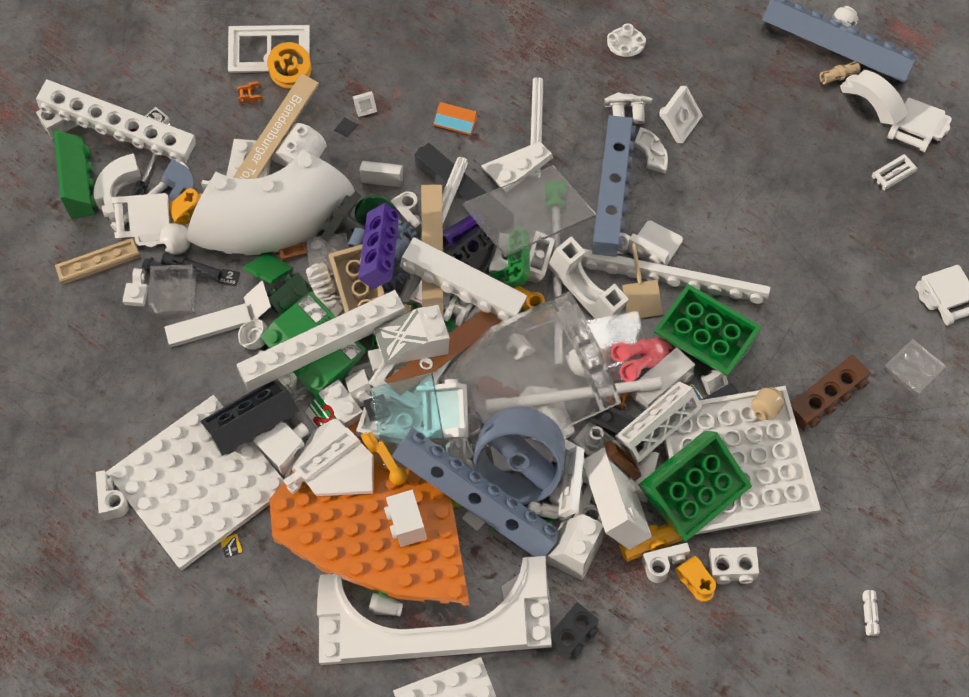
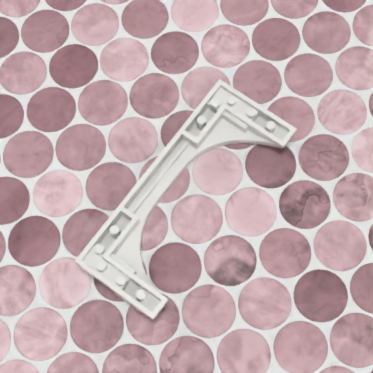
M546 556L523 558L521 570L514 587L496 609L473 622L453 626L415 629H393L380 626L363 617L350 604L341 576L323 574L319 578L317 616L319 617L320 665L552 647Z

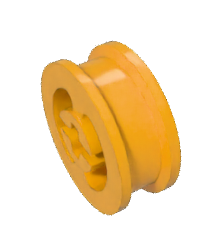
M285 42L277 45L271 50L267 59V66L272 80L282 88L291 89L301 73L308 77L311 75L312 66L309 54L305 48L297 43ZM295 56L299 57L303 61V63L298 64L297 58ZM281 67L284 75L278 73L276 68Z

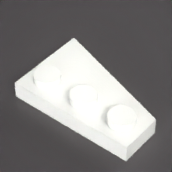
M539 141L483 164L481 167L501 190L507 194L550 161L553 156Z

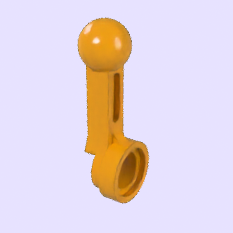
M365 432L360 435L372 454H380L390 471V481L395 485L405 483L407 472L397 466L382 440L378 442L372 432Z

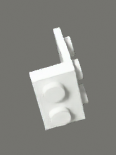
M647 221L638 235L633 233L630 237L628 252L633 254L632 243H635L639 258L646 262L667 266L682 244L683 238L653 221Z

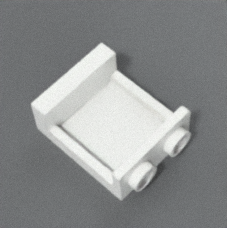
M447 379L445 384H438V381H427L425 386H417V391L423 392L424 431L420 432L431 441L469 438L466 384L458 383V379Z

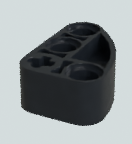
M480 224L443 252L453 257V254H456L455 259L484 273L495 255L499 231L496 226ZM488 228L490 235L485 239L484 231ZM472 240L474 246L472 250L469 251L467 245L468 242Z

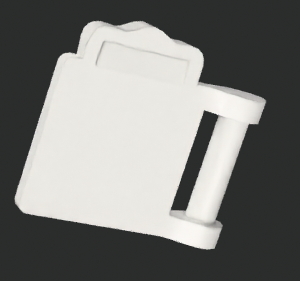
M908 98L905 103L908 114L891 127L887 138L891 140L893 138L916 146L920 148V151L925 152L932 138L936 141H941L943 136L948 134L952 118L945 115L944 110ZM898 129L924 138V141L913 136L907 135L905 133H902L898 131Z
M166 193L111 197L115 208L117 231L114 232L115 238L135 237L137 245H146L148 247L164 244L160 241L161 230L165 224L170 223L169 202ZM126 202L128 203L130 231H125L122 203Z
M959 265L922 276L921 281L917 282L915 288L919 293V299L926 304L929 310L939 309L943 322L946 325L954 324L955 320L969 316V307L952 313L948 310L969 302V280Z

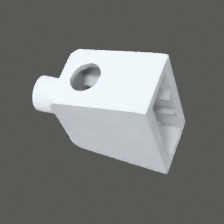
M282 422L276 425L274 429L256 437L253 441L264 457L284 476L305 447L302 438L309 433V430L303 423H300L292 430L286 423Z

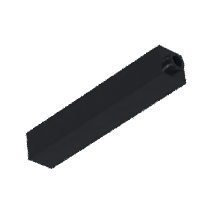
M428 142L424 147L418 148L414 154L415 165L436 184L442 185L444 190L455 164ZM464 173L454 199L471 214L481 216L485 224L496 226L499 234L504 235L514 226V215Z

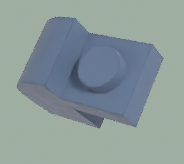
M173 159L164 171L161 182L173 188L168 196L169 203L180 196L186 189H193L194 181L191 172L187 167Z

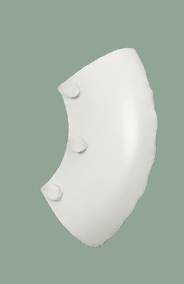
M302 149L286 167L265 177L239 179L215 172L193 212L187 231V241L202 248L223 251L227 254L261 255V253L272 251L273 253L279 252V249L306 242L315 237L317 233L323 230L322 227L329 218L332 220V212L338 205L340 206L345 196L348 195L350 197L355 190L351 182L340 171Z

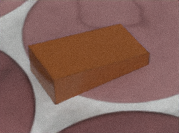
M304 242L279 249L282 262L308 254Z

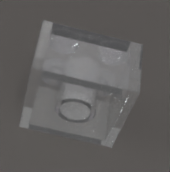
M193 265L151 266L148 304L153 315L195 313L197 275Z

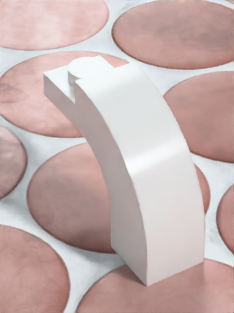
M864 70L859 75L849 76L840 85L843 93L857 94L866 98L875 108L881 123L896 125L908 114L907 108L896 89L874 72Z
M134 154L120 157L111 162L102 170L94 186L95 201L99 209H102L104 217H109L111 223H116L115 208L111 197H116L117 193L124 186L142 181Z

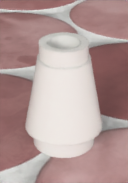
M380 592L379 594L373 593L368 611L374 612V615L400 617L403 603Z

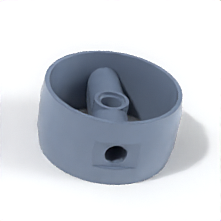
M525 407L501 410L487 420L479 433L473 458L474 471L479 472L482 477L497 485L509 496L516 498L522 505L530 504L532 501H541L555 490L562 477L566 457L564 436L555 421L538 410ZM520 435L535 438L546 445L555 456L557 463L553 466ZM489 443L507 459L508 466L512 470L521 472L526 477L511 475L497 468L488 459L483 447Z

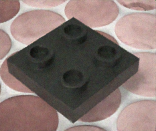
M355 191L350 197L348 195L345 196L340 206L338 205L332 212V220L329 218L322 227L325 230L321 236L323 240L328 242L340 226L346 227L352 233L355 228L363 229L365 225H362L350 216L351 211L362 195Z

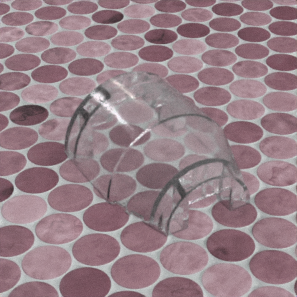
M569 291L490 326L440 377L442 384H445L447 379H458V383L466 384L469 432L467 440L472 449H475L479 433L487 420L504 409L525 407L538 410L553 419L562 430L621 403L615 383L596 339L576 300ZM520 435L523 439L532 438L526 435ZM487 443L483 448L492 446L489 443Z

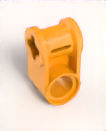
M189 188L169 203V213L174 223L186 225L190 222L197 206L196 204H198L202 194H198L196 190Z
M696 556L691 557L675 568L679 579L688 587L698 601L708 602L713 598L716 582Z

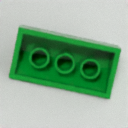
M55 130L53 133L60 198L71 219L95 215L97 203L93 194L95 182L93 177L91 178V173L94 171L92 162L89 161V157L92 156L90 146L85 144L82 137Z

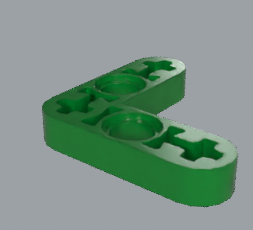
M518 228L510 233L508 238V267L488 276L498 281L505 277L503 283L512 288L520 286L528 280L530 276V238L526 232ZM522 253L520 259L516 261L517 255Z

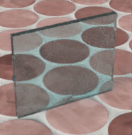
M433 373L400 379L396 382L371 388L379 441L382 440L391 456L411 428L422 432L429 440L442 446L446 451Z

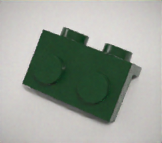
M298 272L293 275L291 273L287 274L281 280L283 283L278 288L274 286L267 292L269 303L279 316L309 292H313L311 286Z

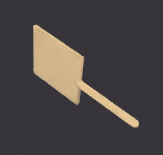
M632 243L638 283L622 285L623 293L629 299L625 305L628 320L663 315L658 280L642 282L636 244Z

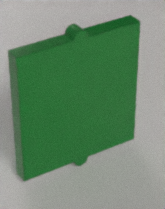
M264 254L246 264L244 270L255 275L256 278H261L272 284L292 272L293 267L282 262L280 259Z

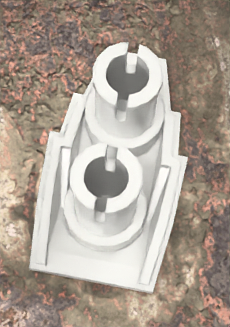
M618 92L605 98L604 107H612L613 116L625 117L624 107H632L633 124L645 123L644 106L651 104L652 98Z
M590 421L573 440L579 447L584 448V452L589 456L605 448L604 443L609 439L621 448V444L614 440L615 438Z

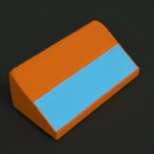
M440 102L434 126L471 135L477 122V112Z

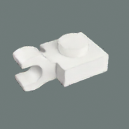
M134 268L133 283H126L122 301L124 305L145 307L148 286L143 284L145 280V274L142 273L143 269Z

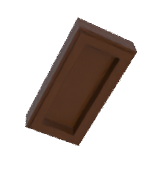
M607 440L604 446L609 457L635 481L640 478L641 472L636 461L614 441Z

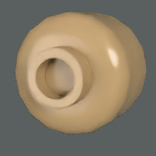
M762 388L752 400L751 407L758 419L774 420L783 409L785 402L782 393L776 388Z

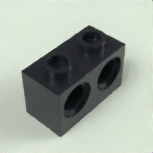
M576 602L551 632L552 647L567 660H570L572 656L577 657L583 650L584 646L582 644L586 639L589 638L591 640L597 634L599 619ZM585 620L588 626L586 628H579L576 622ZM564 637H569L574 643L566 646L562 644L561 640Z

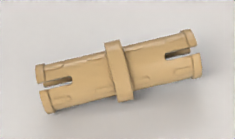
M856 61L846 65H837L831 70L821 72L819 75L820 81L823 84H827L835 80H844L845 77L860 73V65Z

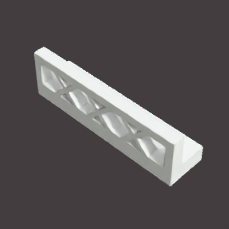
M678 382L615 436L620 444L628 447L635 461L639 463L702 408L694 389L682 382ZM691 399L693 406L687 411L684 410L686 403ZM677 413L675 421L672 424H668L670 416ZM657 427H661L659 435L656 438H652L654 430ZM641 441H645L643 449L637 452L635 446Z

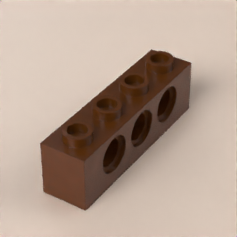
M852 354L791 402L796 424L803 431L809 427H816L821 422V417L825 414L831 415L837 409V405L840 402L846 403L853 396L855 390L861 391L869 383L868 378L871 372ZM842 380H847L850 384H845ZM825 392H831L834 396H828ZM810 404L816 405L819 409L811 408Z

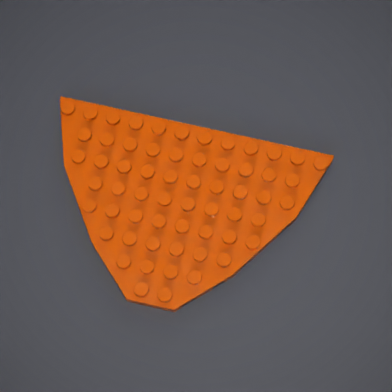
M419 382L417 385H415L408 391L414 393L417 389V386H419L421 382ZM358 420L357 422H355L347 428L367 448L362 438L358 437L356 434V430L360 421ZM442 440L432 441L443 447ZM382 441L391 456L400 444ZM374 453L372 494L316 496L304 481L301 483L300 489L293 495L287 489L286 484L283 483L269 498L272 537L274 541L279 545L289 548L292 553L303 560L313 563L319 570L330 575H339L344 580L371 590L377 589L385 592L388 596L396 599L423 602L435 600L443 604L456 602L464 606L470 605L452 499L396 459L394 461L397 466L407 472V480L402 485H395L390 481L389 469L380 454ZM413 489L427 539L400 547L399 540H393L389 527L394 525L393 520L388 521L384 507H388L386 497Z

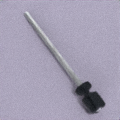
M153 154L142 181H137L131 196L144 195V190L148 187V184L145 182L157 157L156 154Z

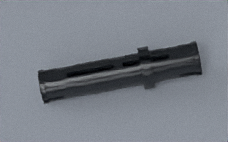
M164 252L161 258V263L177 268L179 272L186 271L219 282L223 275L221 269L189 260L186 256L180 257ZM178 261L184 264H188V266H184L176 262ZM196 267H197V268H200V269H203V270H206V271H208V272L206 273V272L197 270Z

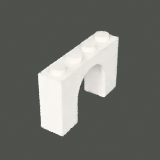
M571 236L555 249L548 263V268L598 322L603 321L604 326H606L619 315L629 299L615 283L606 291H603L588 278L581 264L585 251Z

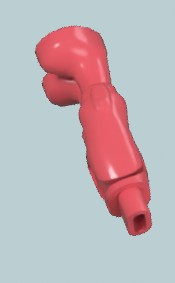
M662 337L646 340L640 339L632 345L625 342L615 343L611 348V356L617 362H623L638 354L642 356L641 358L630 360L620 367L621 378L629 382L636 380L643 368H654L656 364L677 347Z

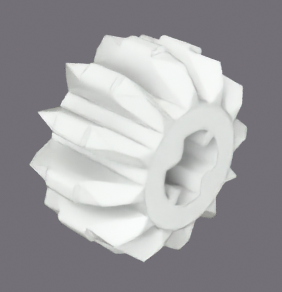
M316 263L307 268V277L313 292L318 298H326L335 293L336 288L325 263Z

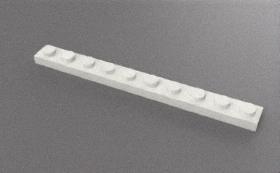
M584 249L585 254L581 259L583 267L590 270L598 269L610 274L618 273L627 275L630 278H637L634 259L622 256L592 254V250ZM638 260L642 279H647L648 281L658 280V282L667 283L673 287H686L689 284L698 290L706 291L713 295H725L733 299L750 300L756 304L767 303L770 292L769 286Z

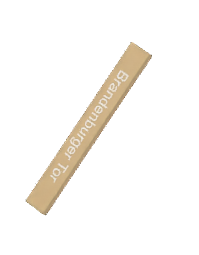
M302 73L300 74L233 178H259L274 152L317 89L319 82Z

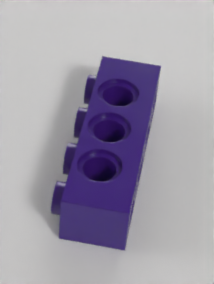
M386 203L368 212L366 218L358 279L372 289L392 280L400 213Z

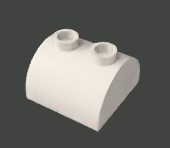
M295 123L274 152L272 160L286 167L295 159L301 149L319 158L327 144L324 138L313 128L302 123Z

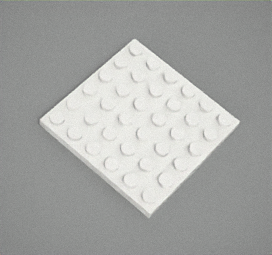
M786 386L775 387L782 393L785 404L774 420H760L754 415L751 402L760 390L699 400L702 408L664 440L668 459H670L704 430L717 432L752 485L749 490L696 534L820 512L821 508ZM686 403L684 410L687 411L693 406V403ZM677 413L670 416L668 424H672L675 421Z
M214 395L106 471L107 475L112 477L116 487L181 571L270 505L269 498L284 483L283 478L253 442L240 445L231 454L223 456L220 454L200 422L202 419L223 408Z

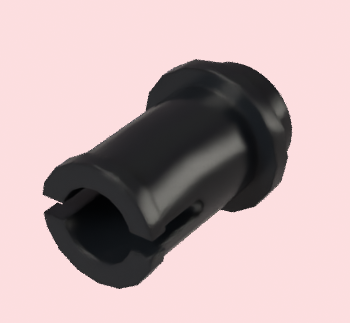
M150 257L144 259L142 269L146 273L152 272L166 278L169 274L170 265L157 262L154 258Z

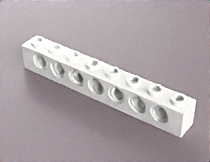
M47 79L36 98L40 110L47 114H56L63 120H72L82 127L93 128L100 134H109L119 141L130 142L137 148L149 149L156 155H164L177 162L187 163L196 145L195 136L191 133ZM131 129H138L135 132L130 131ZM152 135L156 136V137L153 138V139H150V138H149V137L152 136ZM170 142L175 143L172 146L167 145Z

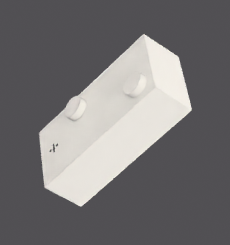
M602 448L587 457L584 469L605 533L629 550L651 538L652 535L637 495L638 487L631 476L609 457L606 448Z

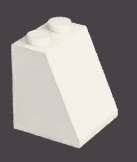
M584 514L560 523L557 529L560 531L557 542L546 555V564L581 581L602 543L604 530L601 522Z

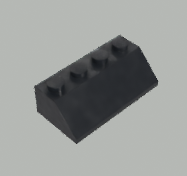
M276 379L249 392L202 419L200 422L217 450L223 456L233 453L237 447L244 443L252 442L256 439L257 435L274 429L276 424L291 419L299 410L288 389Z

